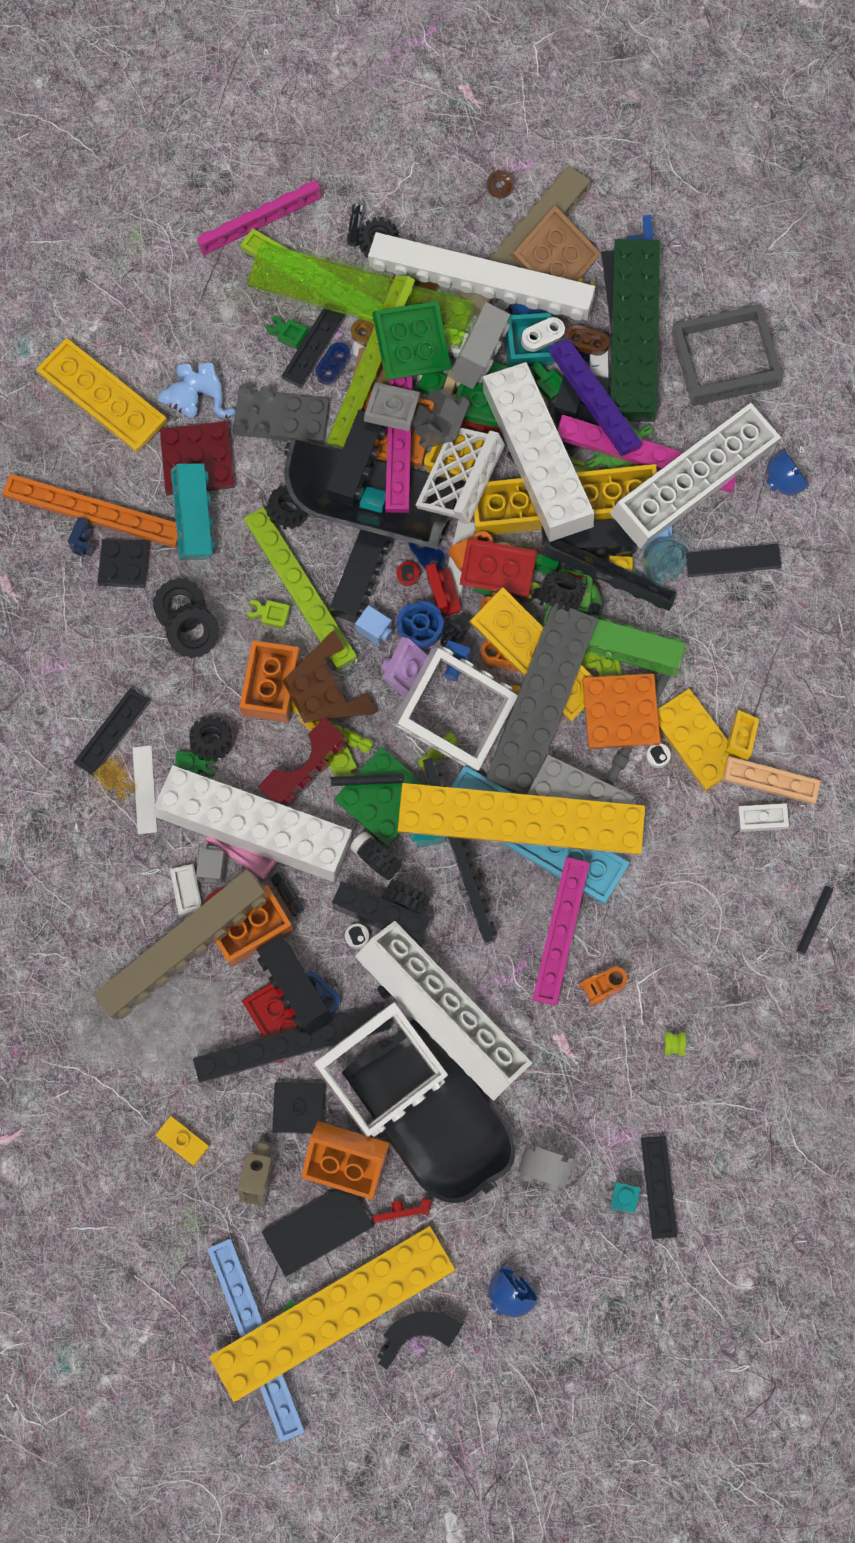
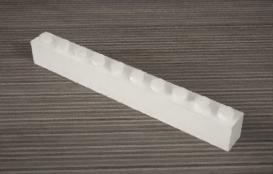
M377 232L368 255L369 267L376 271H388L400 276H409L421 282L429 281L437 283L441 287H453L465 293L473 292L490 299L498 298L509 304L518 303L530 309H542L554 315H566L574 320H588L595 297V286Z

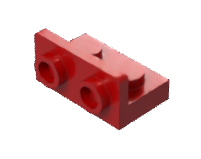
M435 563L427 565L426 576L435 606L440 610L441 616L444 617L461 612V606L449 569L437 571Z

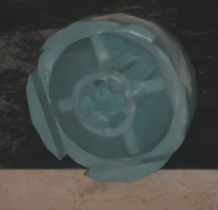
M657 538L645 547L642 556V567L651 580L657 584L664 585L663 581H666L668 578L672 581L682 572L687 563L685 552L688 553V549L674 538Z

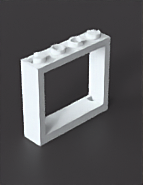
M445 647L431 649L391 724L462 766L479 771L518 695L512 692L513 688L502 682L498 684L493 681V676L482 670L478 672L473 669L474 665L469 661L456 659L452 656L454 653ZM440 660L504 697L474 756L409 719Z
M395 1003L389 1004L312 1063L367 1137L371 1134L375 1137L386 1129L385 1123L391 1119L393 1122L397 1121L406 1113L404 1109L410 1104L416 1106L426 1098L423 1094L430 1089L435 1091L445 1083L443 1079L448 1076ZM393 1017L434 1074L367 1125L325 1067Z

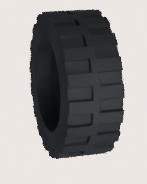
M177 578L176 580H168L167 583L161 585L160 589H157L156 596L153 598V608L162 626L167 625V618L171 615L168 604L174 596L184 595L190 599L191 604H199L201 607L204 606L206 608V601L197 584L190 582L188 579ZM197 620L186 621L181 627V632L184 633L195 629L197 625H200V622Z
M189 603L177 607L178 609L171 612L170 617L166 621L167 625H165L166 638L176 653H180L183 657L199 658L204 654H208L215 647V643L219 638V627L216 619L207 608L201 607L199 604L193 605ZM188 620H197L203 625V635L197 641L189 642L181 636V627Z

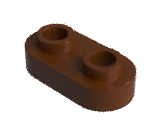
M572 325L565 331L564 340L569 338L577 351L601 356L609 348V338L601 331L580 325ZM572 338H578L579 341H573ZM594 344H600L601 347H594Z

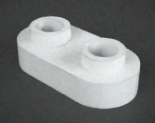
M548 318L526 328L521 336V344L527 351H538L559 341L564 334L565 326L558 318ZM550 326H555L557 331H552ZM530 335H535L537 340H532Z

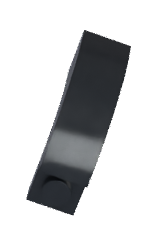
M423 1311L404 1316L391 1325L383 1335L391 1343L389 1346L384 1344L377 1357L381 1360L378 1364L388 1370L402 1346L408 1340L417 1336L434 1338L450 1348L463 1325L449 1316L437 1312Z

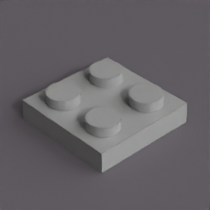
M375 382L364 415V421L409 431L419 402L420 392Z

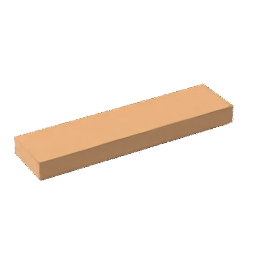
M730 756L726 759L722 781L813 805L816 803L821 781Z

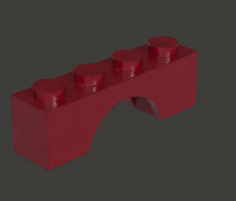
M325 717L308 733L311 741V754L305 765L292 772H282L274 769L258 785L273 802L287 807L291 806L297 799L296 795L300 790L307 789L313 783L312 778L318 772L322 773L330 765L329 760L335 754L338 756L345 750L348 739Z

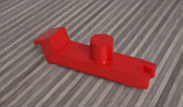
M422 1199L420 1207L404 1210L402 1201L392 1202L393 1212L372 1216L373 1222L380 1223L417 1215L429 1216L432 1201Z

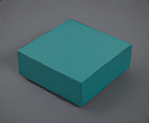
M366 487L360 500V507L382 513L386 504V491Z

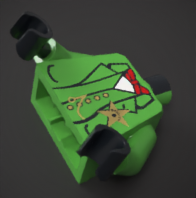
M561 569L559 572H564V575L571 574L572 578L577 577L578 581H582L583 586L586 587L581 604L575 610L587 613L589 616L596 614L601 619L603 611L602 599L598 587L592 583V577L584 575V572L571 569L569 571ZM541 584L539 588L533 590L530 601L539 599L540 605L543 606L544 599H541L539 594ZM545 603V609L548 610L550 603Z

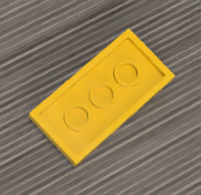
M687 689L657 709L659 730L705 792L722 781L728 756L741 759V757L726 751L727 738L690 689Z

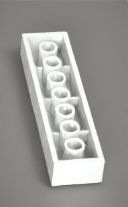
M525 362L483 376V392L549 542L594 527V511L527 363Z
M750 403L617 502L610 514L641 549L764 456L776 445L781 437L753 404Z
M172 766L154 805L156 818L332 882L336 880L352 841V830L176 766Z
M396 921L371 938L355 956L362 966L378 980L380 985L408 1011L413 1019L430 1034L431 1038L457 1062L465 1073L493 1101L532 1064Z

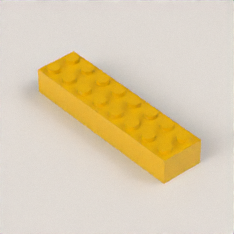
M656 464L576 472L594 511V521L615 520L610 513L617 502L657 473ZM522 478L489 481L473 514L475 534L480 531L488 532L490 535L541 530V521Z

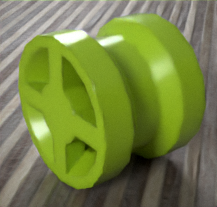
M665 1031L664 1056L677 1054L679 1057H685V1032L672 1034L670 1031Z

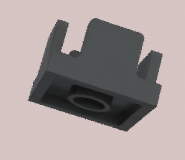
M440 389L428 395V399L436 404L433 406L431 413L422 405L417 406L411 426L415 428L414 432L421 437L419 444L426 449L456 439L470 403L466 398L456 399L444 389Z

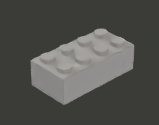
M550 755L546 757L527 794L633 804L634 796Z

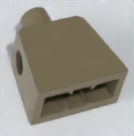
M256 1143L254 1154H246L238 1185L239 1198L243 1203L265 1207L273 1171L272 1158L269 1157L271 1146L267 1144Z

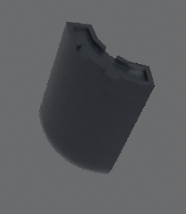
M291 438V442H287L284 450V456H287L284 469L285 483L291 498L303 511L320 519L434 549L440 547L442 543L440 536L446 535L450 520H448L446 515L416 507V503L430 474L410 469L409 513L386 512L385 507L382 513L360 507L359 500H356L354 507L327 498L326 489L342 451ZM372 460L370 478L368 481L364 480L362 487H364V491L366 487L386 491L387 463ZM438 476L435 480V485L448 479ZM457 481L453 484L456 490L461 488L462 482ZM451 486L440 490L439 494L443 498L452 493L453 490ZM436 493L427 497L425 503L431 504L439 500ZM454 498L444 503L445 507L454 510L457 499Z
M413 1019L410 1022L411 1026L448 1076L443 1079L445 1083L435 1091L430 1089L423 1095L426 1098L416 1106L412 1104L404 1109L406 1113L397 1121L393 1122L391 1119L385 1123L386 1129L382 1132L419 1185L433 1197L448 1203H461L473 1198L482 1191L486 1195L498 1186L496 1181L503 1177L513 1165L515 1148L510 1130L481 1087ZM402 1030L392 1036V1041L384 1047H376L355 1059L342 1071V1074L373 1119H376L434 1074Z

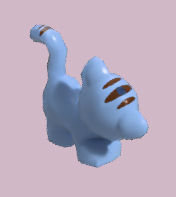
M213 363L199 364L197 373L192 371L190 364L178 365L176 367V374L183 381L172 383L167 389L162 390L158 394V401L160 403L167 404L176 412L184 413L188 418H194L197 414L198 392L214 397L213 412L220 418L235 416L236 410L234 408L225 410L222 408V385L215 373Z

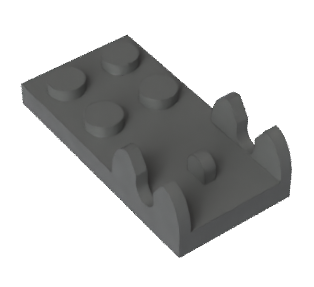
M241 384L238 390L232 429L233 435L291 441V438L308 443L324 444L329 399L277 394L268 386L261 387L260 391L257 392L253 391L249 385Z

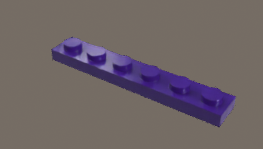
M568 338L550 345L548 349L549 354L618 453L624 456L640 449L643 443Z

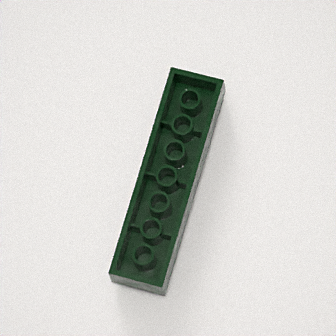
M614 240L610 398L622 415L633 422H655L657 414L660 240Z

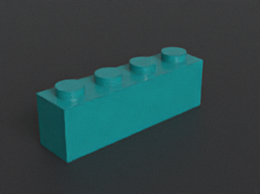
M176 464L171 469L179 560H206L212 556L215 549L214 540L211 539L210 534L212 518L208 513V507L210 506V495L206 491L208 473L204 470V464Z

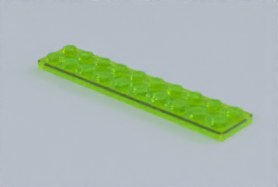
M261 242L246 284L251 288L374 322L372 312L382 309L394 279ZM413 285L412 293L408 297L405 306L438 301L446 343L461 347L474 308V302Z

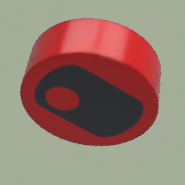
M412 562L400 564L396 570L398 582L403 586L415 585L420 578L418 566Z

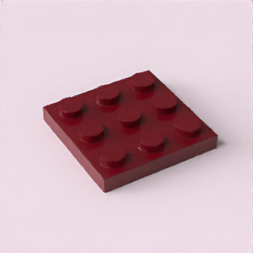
M228 421L160 429L166 496L173 495L171 469L176 464H204V470L208 473L206 491L235 488Z

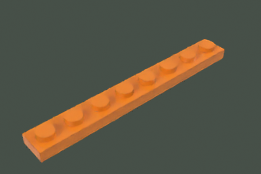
M13 474L9 475L2 492L3 497L75 519L80 517L86 519L88 523L172 548H177L178 545L176 522Z

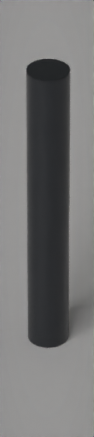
M403 774L331 777V786L403 783Z
M824 886L796 950L801 955H805L833 893L831 887Z

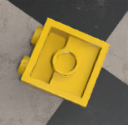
M457 434L453 445L455 446L465 441V437ZM478 440L472 443L474 451L482 447L485 441ZM443 444L433 446L431 451L427 452L424 458V465L428 473H431ZM469 445L457 451L459 458L471 453ZM453 453L445 458V466L457 460L455 454ZM473 458L462 465L467 470L473 467L476 461ZM460 465L449 470V476L454 477L462 473ZM445 473L440 475V477L447 479Z

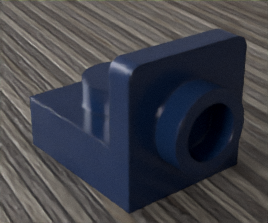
M80 517L77 518L68 539V544L74 554L82 557L85 555L92 557L94 552L91 545L84 543L89 540L91 529L87 520Z

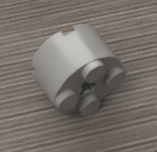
M527 1143L517 1171L521 1173L520 1179L531 1183H536L537 1180L545 1182V1188L560 1192V1188L566 1187L575 1159L569 1158L568 1162L564 1161V1155L541 1147H535V1150H531L533 1145Z

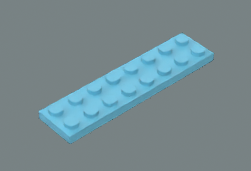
M467 766L463 767L451 788L511 793L496 783L486 780V777ZM499 842L560 879L566 857L589 862L590 865L583 893L603 905L606 904L630 864L612 852Z

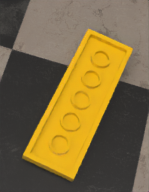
M65 338L36 368L37 373L136 453L168 422L163 414L68 338Z
M501 588L469 623L525 676L543 627L504 588ZM580 665L562 713L570 722L584 709L582 679L593 677L582 665Z

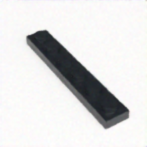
M548 537L546 538L541 553L548 558L558 560L568 565L571 569L580 570L593 579L602 580L615 589L624 590L635 598L646 600L657 608L670 611L673 606L675 591L563 540L557 539L549 542Z

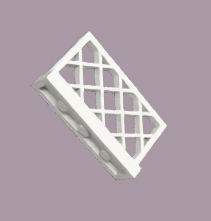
M460 428L458 435L464 436L466 440L455 446L453 441L443 444L419 496L416 507L458 518L461 523L469 524L505 445L498 432L489 431L486 434ZM478 440H484L483 446L474 451L471 444ZM469 445L471 453L459 458L457 451ZM454 453L457 460L445 466V458ZM474 458L476 461L474 466L465 470L462 464ZM460 465L462 473L450 478L448 471ZM445 473L448 480L435 485L436 478ZM465 478L467 481L465 486L456 490L453 484ZM451 486L453 492L441 498L439 491ZM436 493L439 500L431 504L425 503L427 497ZM456 498L457 503L454 510L447 509L444 503Z

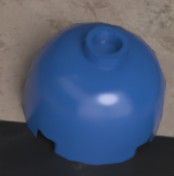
M785 449L776 453L768 462L766 471L769 479L766 482L773 492L778 490L783 495L792 496L809 487L808 482Z
M418 601V603L412 605L409 603L402 608L397 617V632L400 638H409L420 649H427L435 645L439 641L444 629L440 610L429 602Z
M502 1266L490 1280L488 1295L492 1302L490 1306L499 1315L504 1314L514 1318L524 1316L538 1304L535 1301L538 1298L537 1294L523 1277L518 1280L512 1275L515 1270Z

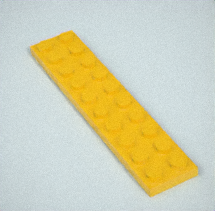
M402 783L398 833L641 855L645 806Z
M429 1226L209 1356L235 1403L453 1273L455 1268Z

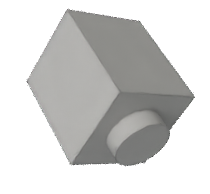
M207 846L206 849L199 850L196 872L198 882L223 884L226 855L224 851H221V848Z

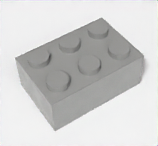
M485 302L471 327L448 376L449 378L471 389L474 388L477 382L482 383L483 376L488 373L494 361L493 358L502 344L501 341L510 327V324L507 323L510 316L509 313Z

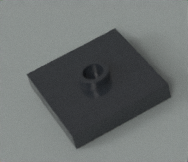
M275 1082L272 1132L312 1134L317 1122H323L324 1084Z

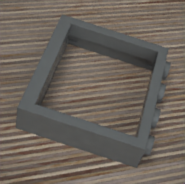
M750 304L737 310L727 309L714 315L704 314L696 319H682L673 324L671 335L692 407L781 386L783 375L761 304L755 306ZM756 320L771 371L698 387L683 335Z

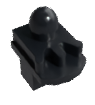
M462 612L454 622L447 619L443 629L445 636L440 640L441 646L445 647L448 640L457 644L461 641L463 642L465 639L464 634L472 626L469 623L472 618L465 612Z

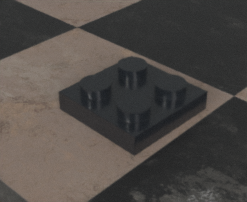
M102 539L98 585L145 588L149 543L146 541Z

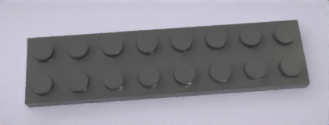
M557 603L549 610L517 694L518 696L486 775V780L525 795L528 794L544 763L598 621L597 618L572 608L566 611L564 605L559 610L557 609L559 605Z

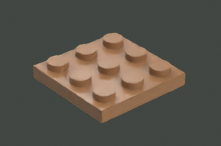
M554 205L520 242L510 256L524 269L578 281L601 253Z

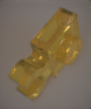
M111 758L93 773V776L108 792L114 788L117 798L122 802L125 801V798L121 795L123 789H128L132 794L134 793V788L130 784L122 782L127 776Z

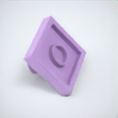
M401 637L392 658H386L383 661L382 669L385 673L382 679L405 698L428 655L409 638Z

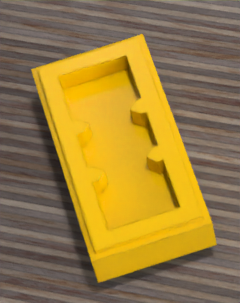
M172 1116L168 1118L155 1135L194 1167L210 1148Z

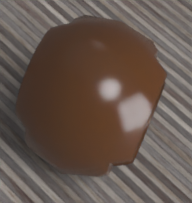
M497 170L488 176L486 187L490 195L503 199L512 193L514 181L508 172ZM498 181H503L505 183L502 188L496 187Z

